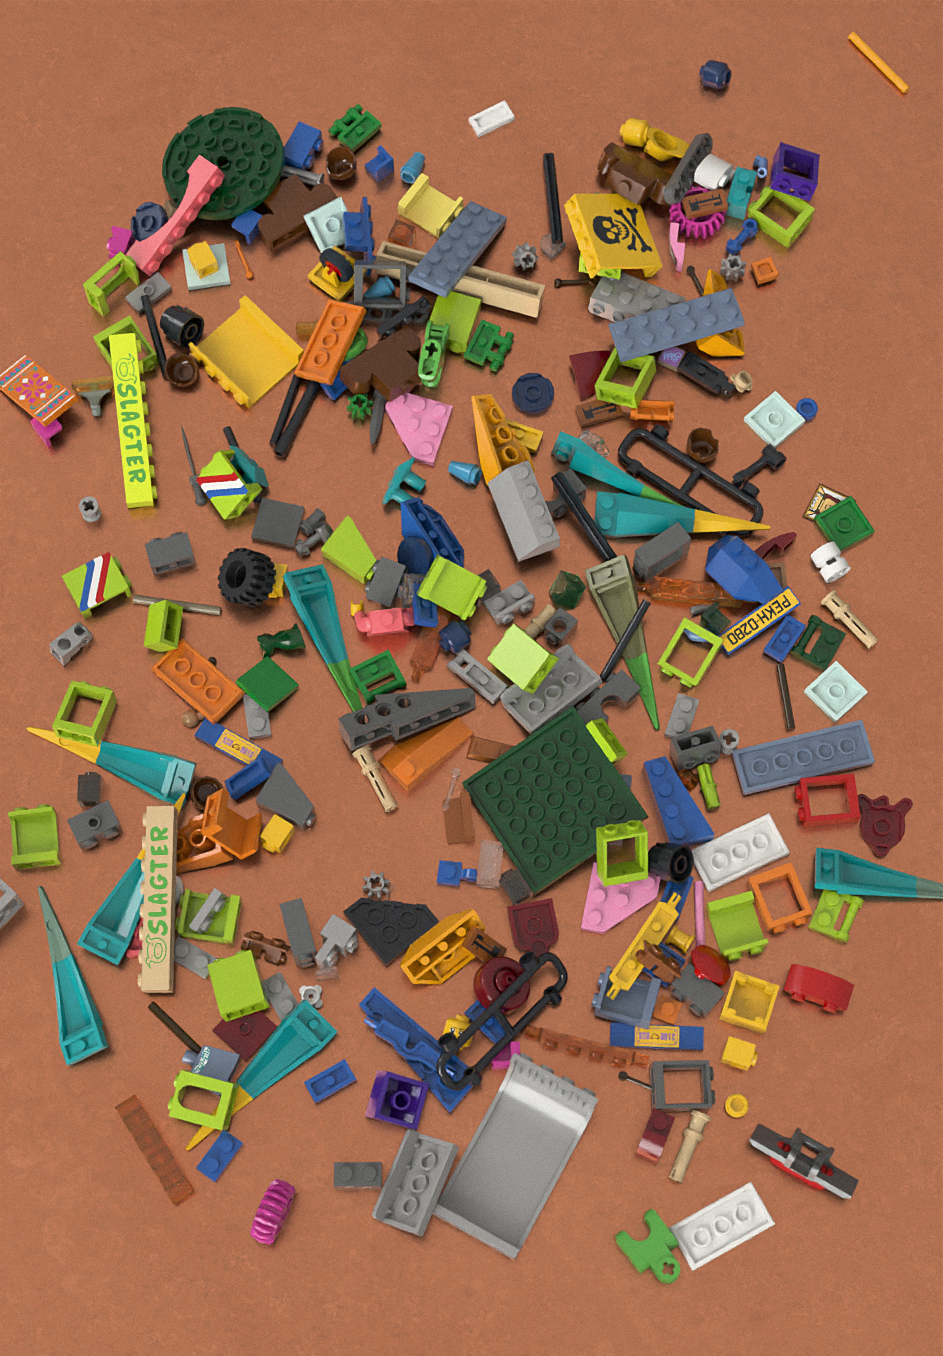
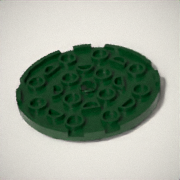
M240 107L214 109L213 113L205 116L201 114L187 123L188 126L175 134L164 154L162 177L167 192L178 206H180L188 187L190 175L187 171L199 155L217 166L225 174L221 185L214 190L209 201L198 212V218L207 220H223L237 217L257 207L277 186L285 164L284 145L274 125L263 118L261 114ZM223 160H228L229 163L220 168L219 163Z

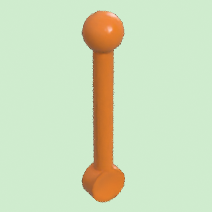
M237 239L234 241V244L246 269V277L249 279L253 278L254 272L250 270Z

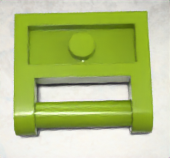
M824 889L808 928L840 942L847 943L850 937L848 935L858 909L862 908L864 900L857 896L837 894L835 890ZM845 902L850 904L840 931H837L833 927Z

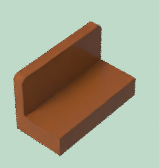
M469 792L460 793V798L444 799L442 803L447 843L455 844L474 841Z

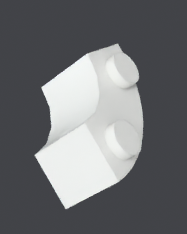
M709 154L695 170L694 182L711 191L718 190L720 186L725 187L728 181L732 182L736 170L734 165L713 154Z

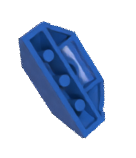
M419 497L402 501L401 527L403 537L406 539L416 536V538L424 539L433 553L432 563L438 554L464 567V549L442 515L431 506L423 503V500Z
M725 535L709 547L705 571L734 599L767 604L783 591L767 563L738 536Z

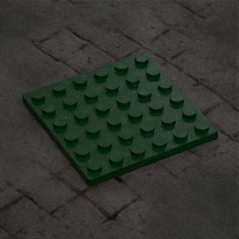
M574 706L462 782L535 895L597 853L596 828L604 827L608 824L627 823L630 820H641L643 822L649 818L613 763L610 762L589 732L585 722ZM614 841L607 842V846Z

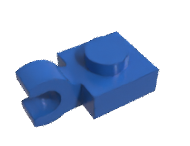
M439 860L437 884L460 887L461 880L477 882V869H462V862Z

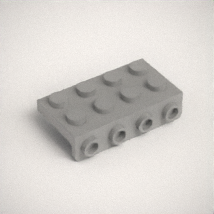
M621 272L620 280L602 276L591 295L588 310L595 315L618 322L685 302L686 298Z
M569 644L559 648L554 653L559 660L534 694L522 690L517 684H513L500 695L504 708L530 734H533L574 706L603 683L601 677L574 653L572 646Z
M408 1129L372 1212L373 1218L384 1224L423 1237L459 1147L453 1143Z

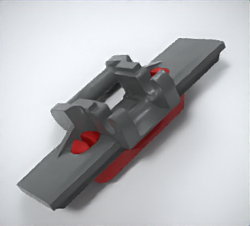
M758 1123L749 1140L752 1146L770 1155L771 1162L818 1190L827 1188L844 1199H851L859 1180L831 1163L830 1158L835 1148L826 1147L802 1133L798 1127L792 1138H787ZM802 1144L819 1154L813 1159L801 1152Z

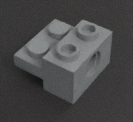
M332 914L320 932L324 944L315 956L317 966L326 972L328 967L332 968L339 958L338 953L346 957L349 952L352 954L359 945L356 928Z

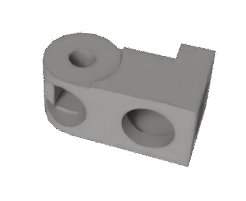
M77 622L49 643L50 653L65 666L80 648L90 642L93 634L81 622Z

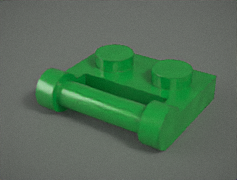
M389 649L349 669L367 705L373 703L375 695L386 694L398 687L403 688L407 686ZM394 674L396 679L370 692L367 690V686Z

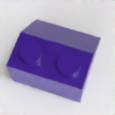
M377 1071L365 1117L417 1130L429 1084L388 1071Z

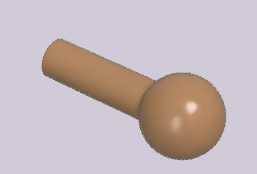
M187 710L182 715L183 724L190 728L195 727L199 720L205 719L203 715L194 710Z

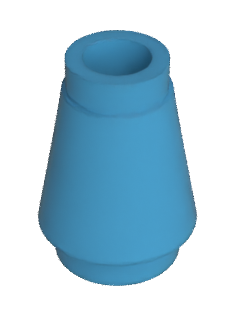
M415 152L401 167L400 177L405 182L414 183L420 176L425 161V156L422 153Z
M385 276L384 278L380 277L363 294L365 297H388L393 295L392 292L396 289L388 276Z
M452 460L448 467V472L469 485H476L481 478L482 469L477 464Z

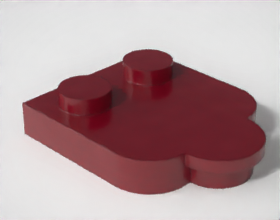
M552 898L507 907L515 946L522 951H532L537 957L549 952L550 946L554 945L559 938Z

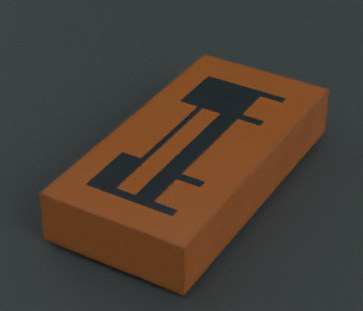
M723 188L687 196L681 201L687 220L728 210Z
M594 400L575 406L582 428L623 416L620 405L606 401Z
M474 926L471 927L461 944L463 948L485 963L494 957L503 956L507 950Z

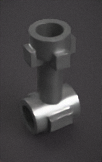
M325 521L318 523L314 527L315 534L304 542L302 539L296 541L297 544L294 547L301 557L304 554L308 555L311 553L309 548L320 540L326 543L334 532L329 524H326Z

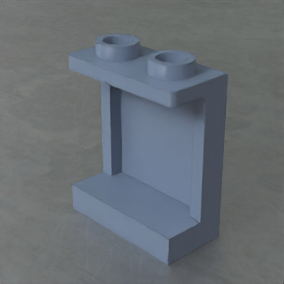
M607 966L605 973L601 972L599 976L598 986H601L600 993H595L592 1001V1006L595 1007L594 1015L649 1030L661 979L652 977L651 982L636 979L629 991L620 990L615 999L611 1000L612 994L609 998L606 994L613 985L609 980L612 967Z

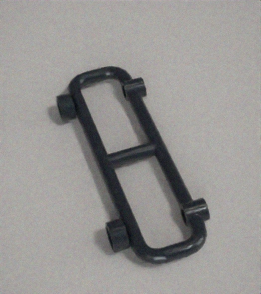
M655 424L651 431L644 428H636L630 431L618 448V456L620 461L628 466L625 470L632 477H636L639 473L691 508L717 514L687 495L700 475H703L753 507L755 514L750 522L759 523L764 515L763 507L755 499L760 490L754 484L745 482L743 487L739 489L665 441L669 436V432L663 426ZM636 437H644L694 469L680 489L645 468L638 460L627 456L626 451ZM719 531V533L727 535L730 532L736 536H747L753 531Z
M530 951L522 955L519 959V964L524 972L458 1038L453 1032H447L439 1038L438 1045L443 1053L437 1060L436 1071L446 1087L453 1091H459L468 1084L471 1086L478 1085L482 1081V1076L479 1073L549 1003L550 1005H557L562 1000L560 992L567 983L568 972L556 954L547 952L537 957L534 952ZM546 962H551L559 974L558 981L553 986L547 987L537 1003L512 1027L500 1008ZM494 1016L506 1034L474 1066L468 1067L463 1072V1077L459 1081H454L445 1069L447 1061Z

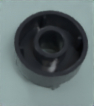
M177 304V306L167 308L161 315L160 328L164 331V334L169 336L171 341L183 348H189V343L195 344L201 337L204 330V319L187 307L183 308Z
M656 842V845L650 848L648 851V871L650 873L656 874V876L664 881L681 884L689 878L693 869L694 858L688 846L677 843Z

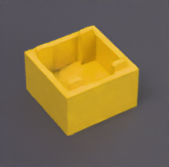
M735 971L719 1020L764 1034L780 986Z

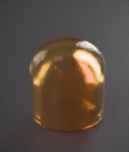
M688 769L678 771L677 775L688 791L693 790L698 784V775Z

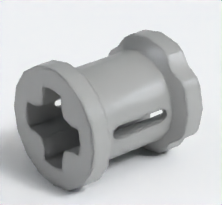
M89 496L80 501L79 509L83 514V519L90 523L98 521L101 517V511L97 500Z
M726 729L721 732L719 736L721 742L720 752L729 755L733 750L737 749L739 735L735 730ZM726 739H730V740H731V741H730V742H731L730 745H727V744H726Z

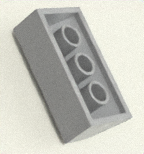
M529 460L507 468L488 482L490 492L518 562L560 547V537Z

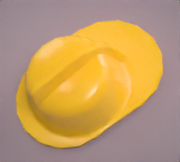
M652 127L647 130L649 139L644 147V151L659 161H666L674 156L683 158L690 145L678 137Z

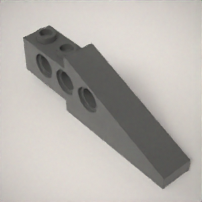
M472 688L375 695L374 704L367 705L360 710L347 713L338 718L339 732L351 751L391 734L396 741L476 708L475 693Z

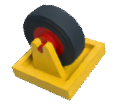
M334 246L332 249L327 248L321 253L319 257L320 262L308 274V279L337 301L342 302L354 289L355 260ZM363 269V278H364V277L366 276V274H365V269Z

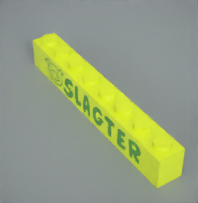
M135 333L109 335L127 508L154 506L153 499H157L156 486L151 484V478H155L154 465H149V457H153L152 445L147 444L146 437L151 436L149 423H145L144 415H148L147 402L142 400V394H146L145 381H140V374L144 373L143 361H138V353H142L141 342L136 340Z

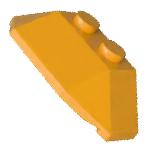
M473 908L445 917L409 946L400 963V967L413 984H442L476 957L461 946L472 926L477 927L483 932L486 928Z

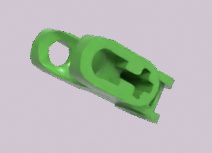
M431 320L427 322L418 374L423 385L428 388H435L441 382L445 362V349L450 334L449 323L441 326L433 324ZM433 371L432 374L427 375V372Z
M649 1209L644 1215V1220L650 1228V1236L646 1240H633L625 1231L616 1233L615 1239L640 1274L650 1267L662 1283L671 1284L676 1281L680 1273V1264L671 1253L679 1243L656 1211ZM664 1265L673 1267L672 1275L669 1273L663 1274Z

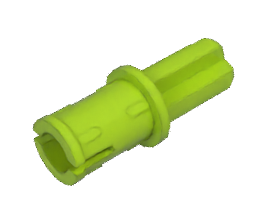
M709 764L699 765L697 770L702 786L700 790L703 791L707 809L718 808L721 806L716 789L718 784L714 782L711 767Z

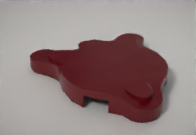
M859 794L858 802L861 813L859 828L861 837L873 849L875 855L884 857L903 838L905 833V815L912 808L913 802L909 798H903L895 805H890L889 799L885 795L876 799H870L865 794Z

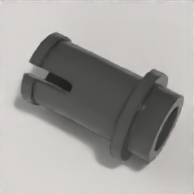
M316 508L305 521L302 520L300 522L299 529L307 536L314 534V527L327 517L322 510Z

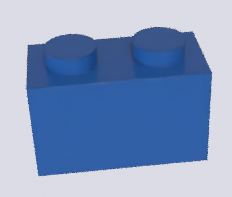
M299 121L284 146V165L305 171L307 168H311L314 162V155L322 149L324 143L321 130Z

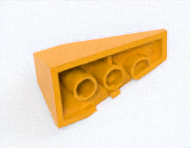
M712 269L707 271L703 296L728 289L724 277ZM737 328L697 340L698 348L710 356H742L745 354L744 337L742 331L737 330Z
M492 394L472 396L480 466L487 486L488 482L507 468L528 460L533 472H535L528 449L525 445L522 446L516 438L517 433L515 429H511L505 421V414Z

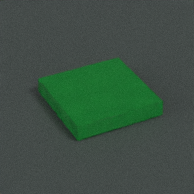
M852 496L814 517L815 522L829 542L834 541L841 552L875 532Z
M268 656L236 680V684L266 712L273 709L299 687V684Z

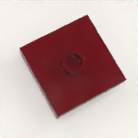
M257 1011L228 1022L222 1019L212 1031L247 1063L278 1026L261 1011Z

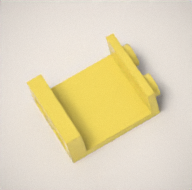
M421 173L398 203L399 215L438 239L464 209L462 197H459L456 202L429 186V177Z

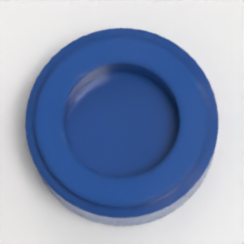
M803 398L797 403L796 411L805 421H809L816 416L818 405L813 399Z

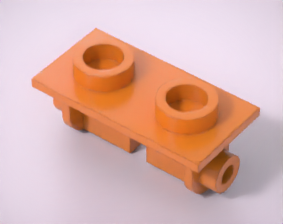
M642 399L637 409L631 408L630 419L673 421L675 401Z

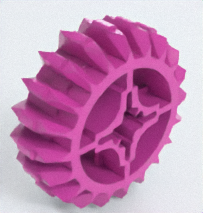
M691 184L684 197L709 192V189L706 187L705 189L701 188L700 184L697 188H694ZM682 202L671 204L669 209L671 214L670 220L674 223H679V233L686 232L687 238L692 234L695 240L698 238V235L705 239L707 233L712 236L715 230L719 231L721 225L724 224V217L726 216V211L687 220L683 215L685 212Z
M275 1179L268 1186L251 1227V1236L257 1241L270 1245L281 1231L295 1196V1187L290 1185L289 1182Z

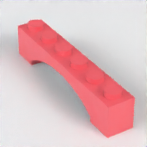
M201 155L197 157L187 171L190 175L188 187L174 215L152 236L141 242L136 240L125 255L131 256L137 264L136 267L149 277L159 269L160 263L170 254L174 244L184 235L188 225L196 219L200 209L209 201L211 194L221 185L225 174L217 166Z

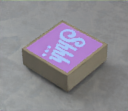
M675 346L664 349L657 360V364L677 372V368L682 362L686 351Z

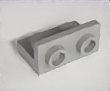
M522 580L485 600L484 605L497 625L501 623L506 624L512 621L515 615L521 611L525 613L532 609L535 604V596L533 593L530 594Z

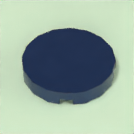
M153 202L143 203L136 209L137 213L135 216H132L130 229L133 231L134 238L139 242L147 239L168 222L166 210L161 205Z
M527 373L520 376L512 387L513 403L523 413L538 415L545 412L552 405L554 387L551 381L541 374Z
M416 536L408 537L401 541L398 547V563L409 567L406 577L411 580H422L431 567L433 553L424 539L416 538Z

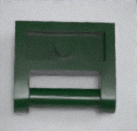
M811 615L807 628L790 653L794 657L824 672L835 656L846 633L822 621L818 616ZM817 628L822 632L810 654H808L804 649Z

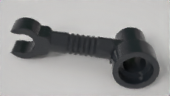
M769 444L761 452L764 456L745 470H741L733 475L734 480L732 482L736 487H740L751 475L766 464H769L774 470L779 469L786 462L787 457Z

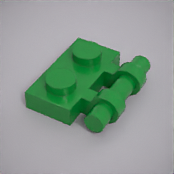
M360 104L353 108L350 107L346 114L340 120L336 119L332 123L333 126L328 129L331 136L338 132L341 133L338 135V141L353 152L382 128V123L369 111L362 115L359 114L363 111ZM351 120L354 121L349 127L346 126Z
M481 319L464 353V358L484 366L488 359L492 361L489 369L497 372L499 366H502L505 360L504 356L507 350H510L513 344L512 340L515 335L512 332H507L505 337L499 335L501 332L500 326ZM495 343L500 346L497 353L491 351Z

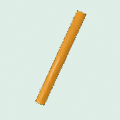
M855 32L849 35L848 38L903 93L910 89Z

